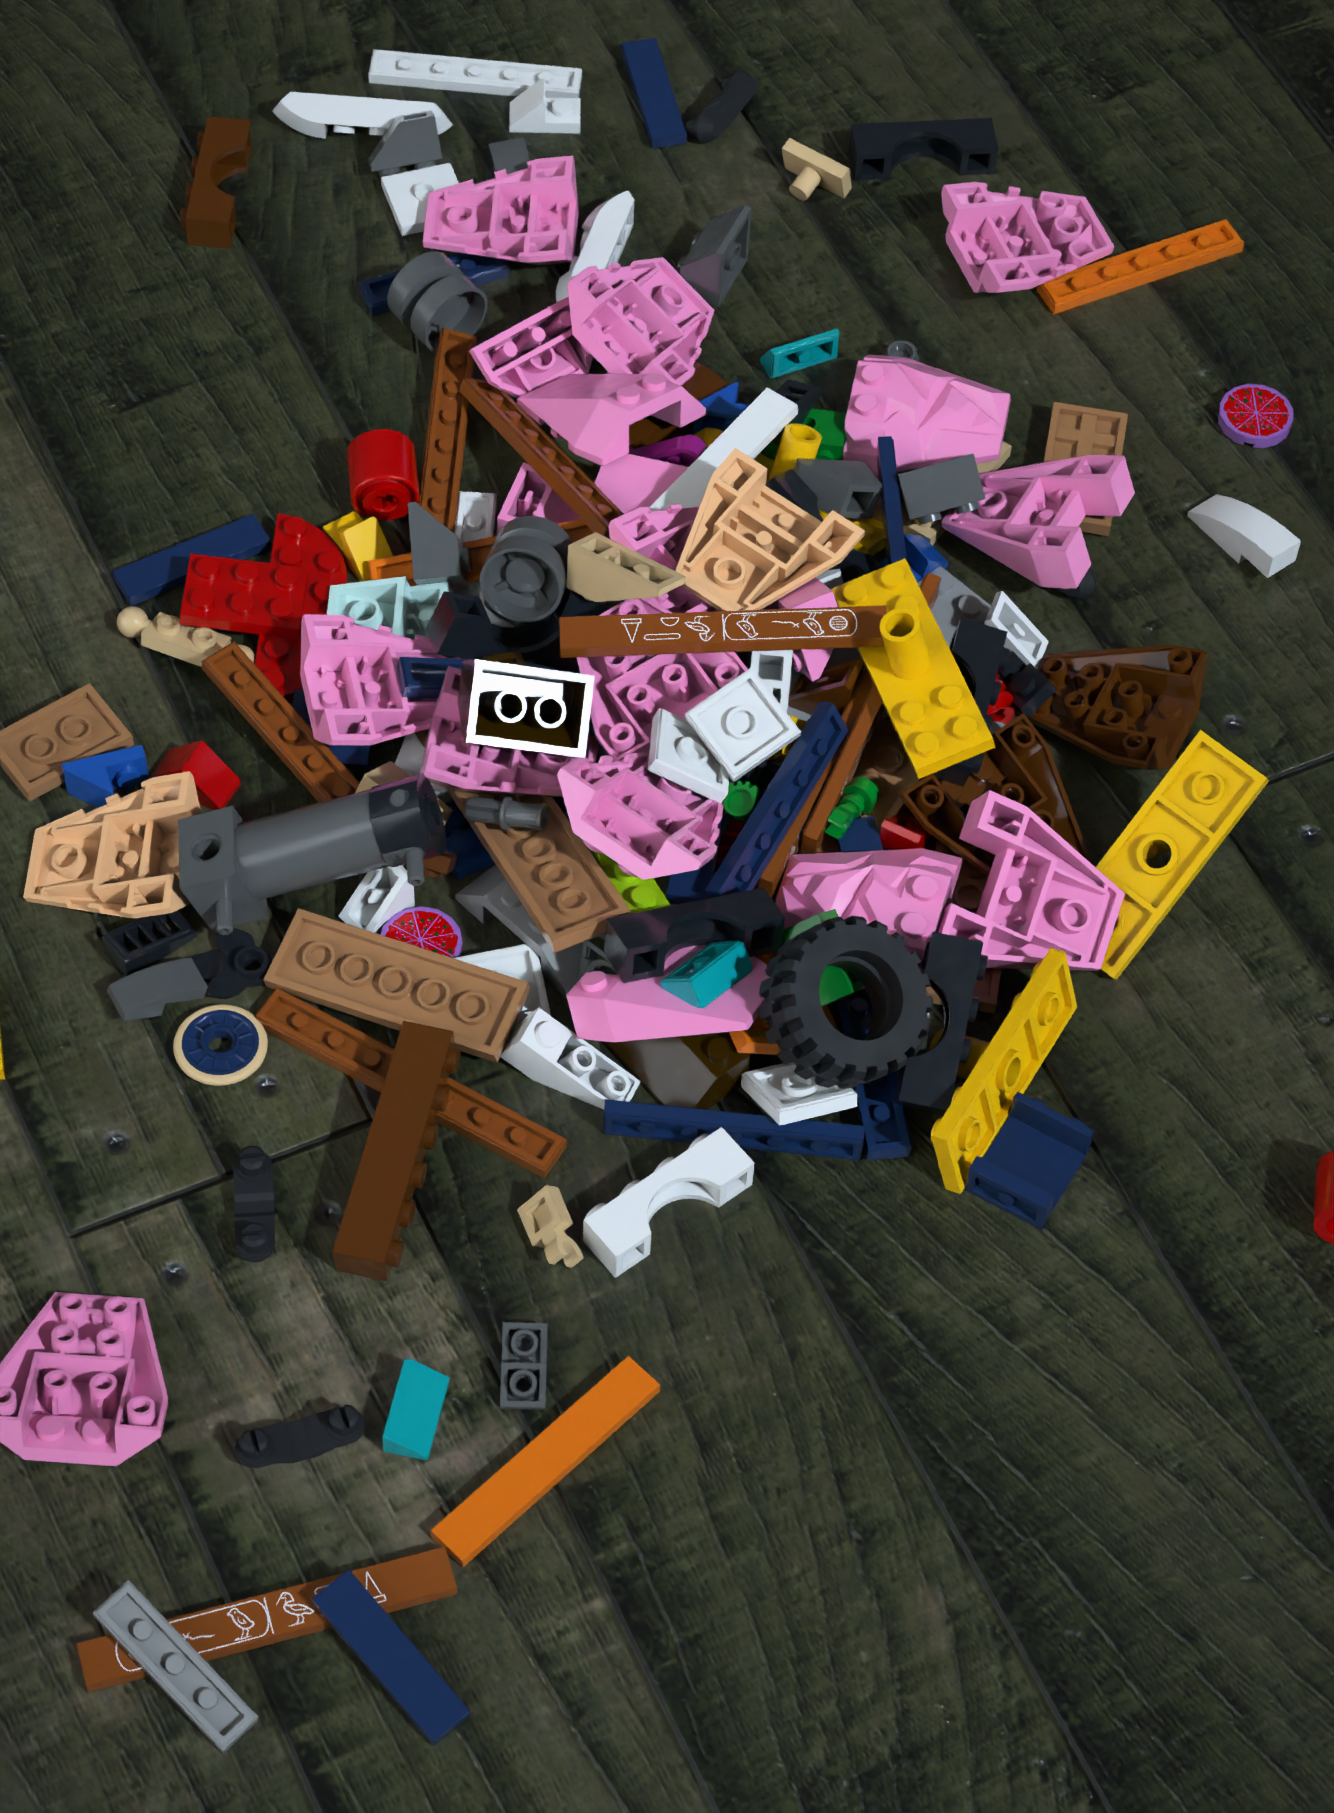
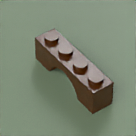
M207 116L205 130L198 132L197 151L199 156H193L191 173L194 180L193 182H187L186 203L188 208L182 207L180 228L181 230H186L188 245L231 249L237 223L234 196L221 191L217 186L229 176L247 172L252 151L251 122L246 119Z

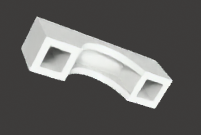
M722 1127L710 1135L703 1134L691 1143L688 1150L676 1158L668 1157L656 1167L654 1173L642 1181L634 1180L624 1187L620 1195L609 1203H600L593 1207L587 1213L583 1222V1242L616 1278L650 1255L651 1230L649 1222L661 1207L676 1200L697 1199L719 1208L752 1185L755 1163Z

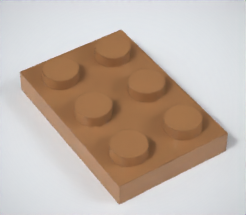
M89 683L0 730V766L30 802L65 783L62 763L130 748L134 745L133 735Z

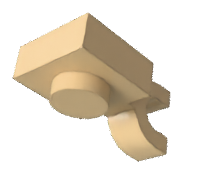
M545 1185L517 1209L532 1246L545 1247L544 1252L549 1264L555 1265L563 1258L566 1267L572 1268L584 1258L575 1241L565 1233V1230L573 1224V1221L558 1187Z

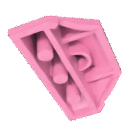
M569 297L551 305L469 351L488 384L515 398L523 396L565 375L589 373L594 357L582 348L581 343L572 335Z

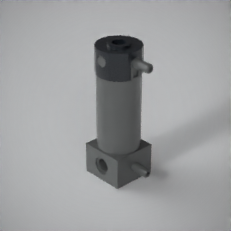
M419 774L373 786L370 790L248 822L243 821L233 805L179 819L180 890L213 932L217 931L221 935H228L233 932L234 926L267 918V898L378 869L406 865L408 883L412 886H419L425 881L423 860L444 855L446 850L444 821L435 791L426 776Z

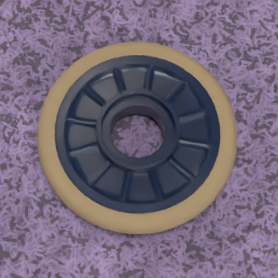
M225 1004L204 1007L192 1013L179 1026L173 1043L175 1059L183 1072L200 1083L215 1086L234 1084L252 1075L264 1061L268 1048L267 1034L262 1023L249 1011ZM216 1038H227L233 1043L224 1052H215L209 1048V1044Z

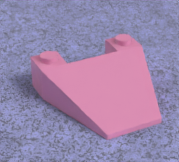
M1085 455L979 474L985 495L984 500L977 501L979 509L957 515L955 508H951L941 523L947 531L1040 587L1077 589L1091 566L1090 557L1079 525L1086 515L1121 516L1135 491L1125 456Z
M991 790L973 800L959 839L994 854L995 858L976 914L951 903L944 907L937 932L983 942L981 954L988 956L986 968L1033 969L1038 962H1042L1049 949L1053 948L1066 952L1069 970H1100L1125 893L1027 806Z
M706 945L689 946L672 953L665 961L664 974L662 976L623 983L619 975L605 974L601 971L586 972L566 995L577 1038L606 1042H624L748 1030L760 1015L759 1007L766 1004V998L760 997L759 992L761 982L770 978L765 973L767 964L755 956L749 957L753 966L752 971L704 1008L695 1007L662 989L660 982L664 977L705 948Z

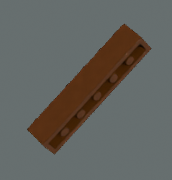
M403 1021L332 1251L336 1271L388 1281L391 1267L398 1268L400 1265L404 1242L399 1240L403 1227H411L415 1213V1202L411 1201L415 1188L421 1189L423 1187L427 1172V1163L423 1162L427 1149L433 1150L438 1136V1124H434L438 1111L444 1112L447 1107L450 1087L446 1086L449 1073L456 1074L460 1062L461 1049L455 1048L454 1031Z

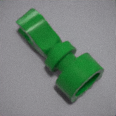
M854 777L844 789L839 806L830 814L827 821L831 824L824 833L840 840L853 819L858 818L862 812L868 816L879 799V790L875 783L866 777Z
M737 781L736 786L734 783L729 782L728 795L723 800L724 808L733 820L746 823L760 801V790L755 785L752 787L750 782L743 784L742 781Z

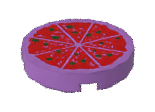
M1245 384L1234 387L1224 395L1219 405L1218 424L1223 433L1234 442L1243 446L1244 442L1254 444L1253 448H1266L1277 445L1286 439L1294 420L1293 408L1288 399L1277 390L1265 385Z
M424 906L407 908L392 916L382 927L380 934L451 958L461 957L463 942L460 928L452 917L439 909Z

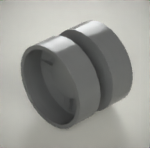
M437 251L421 254L408 262L394 278L387 296V304L390 311L406 327L411 329L414 335L429 350L435 353L441 327L474 335L481 326L488 308V300L485 293L467 276L463 275L462 271L446 255Z
M539 516L518 517L509 521L500 529L480 574L481 591L491 608L500 615L518 622L541 620L549 616L557 608L566 588L568 545L573 543L566 531L555 522Z

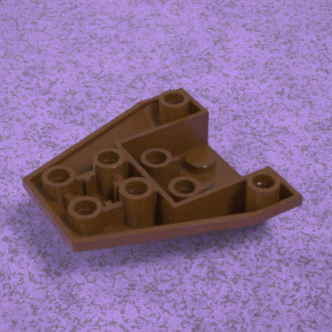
M1158 645L1045 654L1037 670L1055 686L1057 691L1030 717L1027 715L1026 717L1031 723L1110 763L1146 770L1170 769L1199 712L1207 652L1206 650L1175 645ZM1016 707L1015 712L1017 716L1024 713Z
M1024 713L992 734L996 748L984 752L978 774L971 773L964 787L937 779L934 774H930L900 795V798L927 832L986 876H989L995 855L959 839L971 802L989 790L1027 806L1092 864L1049 746Z

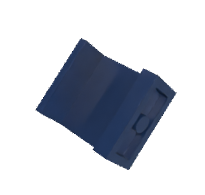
M1017 1092L1013 1098L1010 1115L983 1158L976 1156L969 1167L965 1191L1042 1230L1088 1155L1094 1131L1087 1128L1080 1120L1066 1117L1048 1108L1041 1100L1029 1098Z

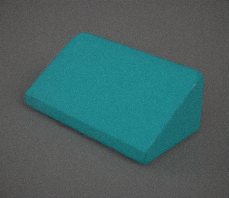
M833 329L770 349L760 358V363L771 379L837 358L840 332L838 329Z
M711 942L664 977L660 985L662 989L698 1008H704L749 974L753 966L744 942Z
M404 1359L383 1433V1452L428 1461L450 1377L415 1360Z

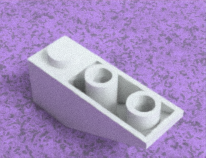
M537 1008L516 1024L500 1056L533 1081L603 1110L605 1099L630 1102L641 1082L583 1039H578L575 1033L540 1008Z

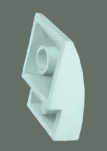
M406 576L330 585L327 615L355 618L354 624L378 630L379 625L392 628L391 634L415 639L416 634L429 637L426 627L443 592H453L448 582L410 586Z

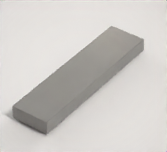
M129 1580L93 1612L94 1618L223 1754L259 1720V1717Z

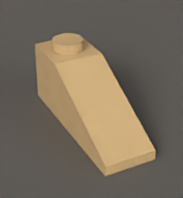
M597 532L568 545L566 588L584 596L587 600L606 602L655 598L685 584L686 576Z

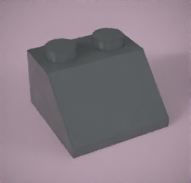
M744 205L710 219L702 233L697 232L695 234L689 254L687 256L683 255L678 262L676 271L708 304L719 307L748 260L752 207Z
M974 454L897 474L909 519L918 518L919 525L942 519L940 511L955 508L957 515L979 509L977 501L985 499Z

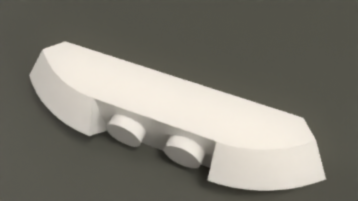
M290 92L272 111L291 128L303 134L326 139L328 125H334L333 132L355 134V127L369 128V135L384 136L397 116L432 110L435 115L438 135L453 126L438 105L431 102Z
M625 191L599 205L583 223L584 233L580 243L581 253L579 256H573L569 271L559 278L556 288V303L568 297L567 283L587 267L597 266L598 269H607L610 264L618 263L634 222V198L629 191Z

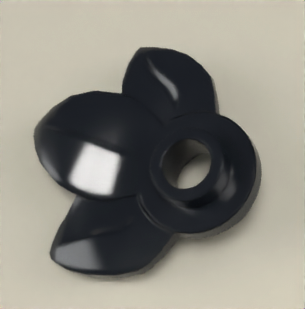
M233 928V932L228 935H221L217 932L219 949L192 958L204 981L209 982L207 996L218 999L232 998L238 996L247 987H256L264 984L263 979L272 963L270 955L255 945L252 935L237 928ZM250 967H257V968H258V969L252 970V971L247 970V969L250 968Z

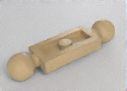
M130 606L124 608L117 617V627L124 636L129 638L141 636V646L202 667V660L231 643V637L215 632L209 628L180 625L179 618L159 612L153 620H149L147 614L141 608ZM239 644L238 646L255 664L256 658L253 651L249 647Z

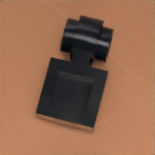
M1012 650L1009 653L1004 671L997 672L999 675L998 679L1002 680L1006 686L1005 691L1012 694L1014 698L1013 703L1028 717L1057 691L1055 686L1031 663L1026 665Z

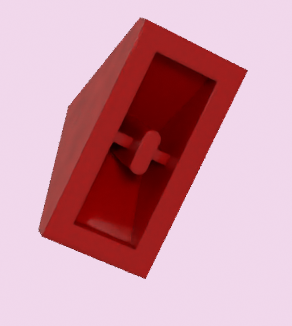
M203 740L170 749L149 777L150 779L152 777L190 771L194 777L199 804L211 810L225 808L241 785V780Z
M906 812L884 819L880 830L883 850L915 848L929 850L936 837L921 826L915 816Z

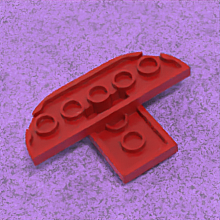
M278 513L270 563L190 553L180 612V625L259 634L255 665L287 702L292 703L294 690H303L300 678L303 614L327 615L330 585L347 583V569L341 551L333 540L316 526L300 517Z

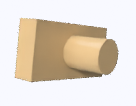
M791 138L782 147L784 168L798 175L789 187L790 192L797 199L806 201L817 185L843 199L852 189L850 169Z

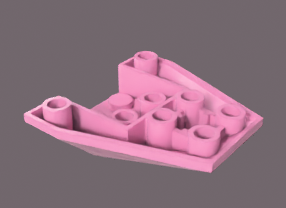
M650 598L625 600L598 616L672 612ZM735 652L577 657L580 674L595 676L590 715L596 739L607 754L614 758L613 761H622L626 754L649 752L652 720L659 708L685 719L686 712L748 670Z
M55 1292L0 1363V1442L24 1460L118 1466L159 1439L162 1435L168 1407V1395L144 1298Z

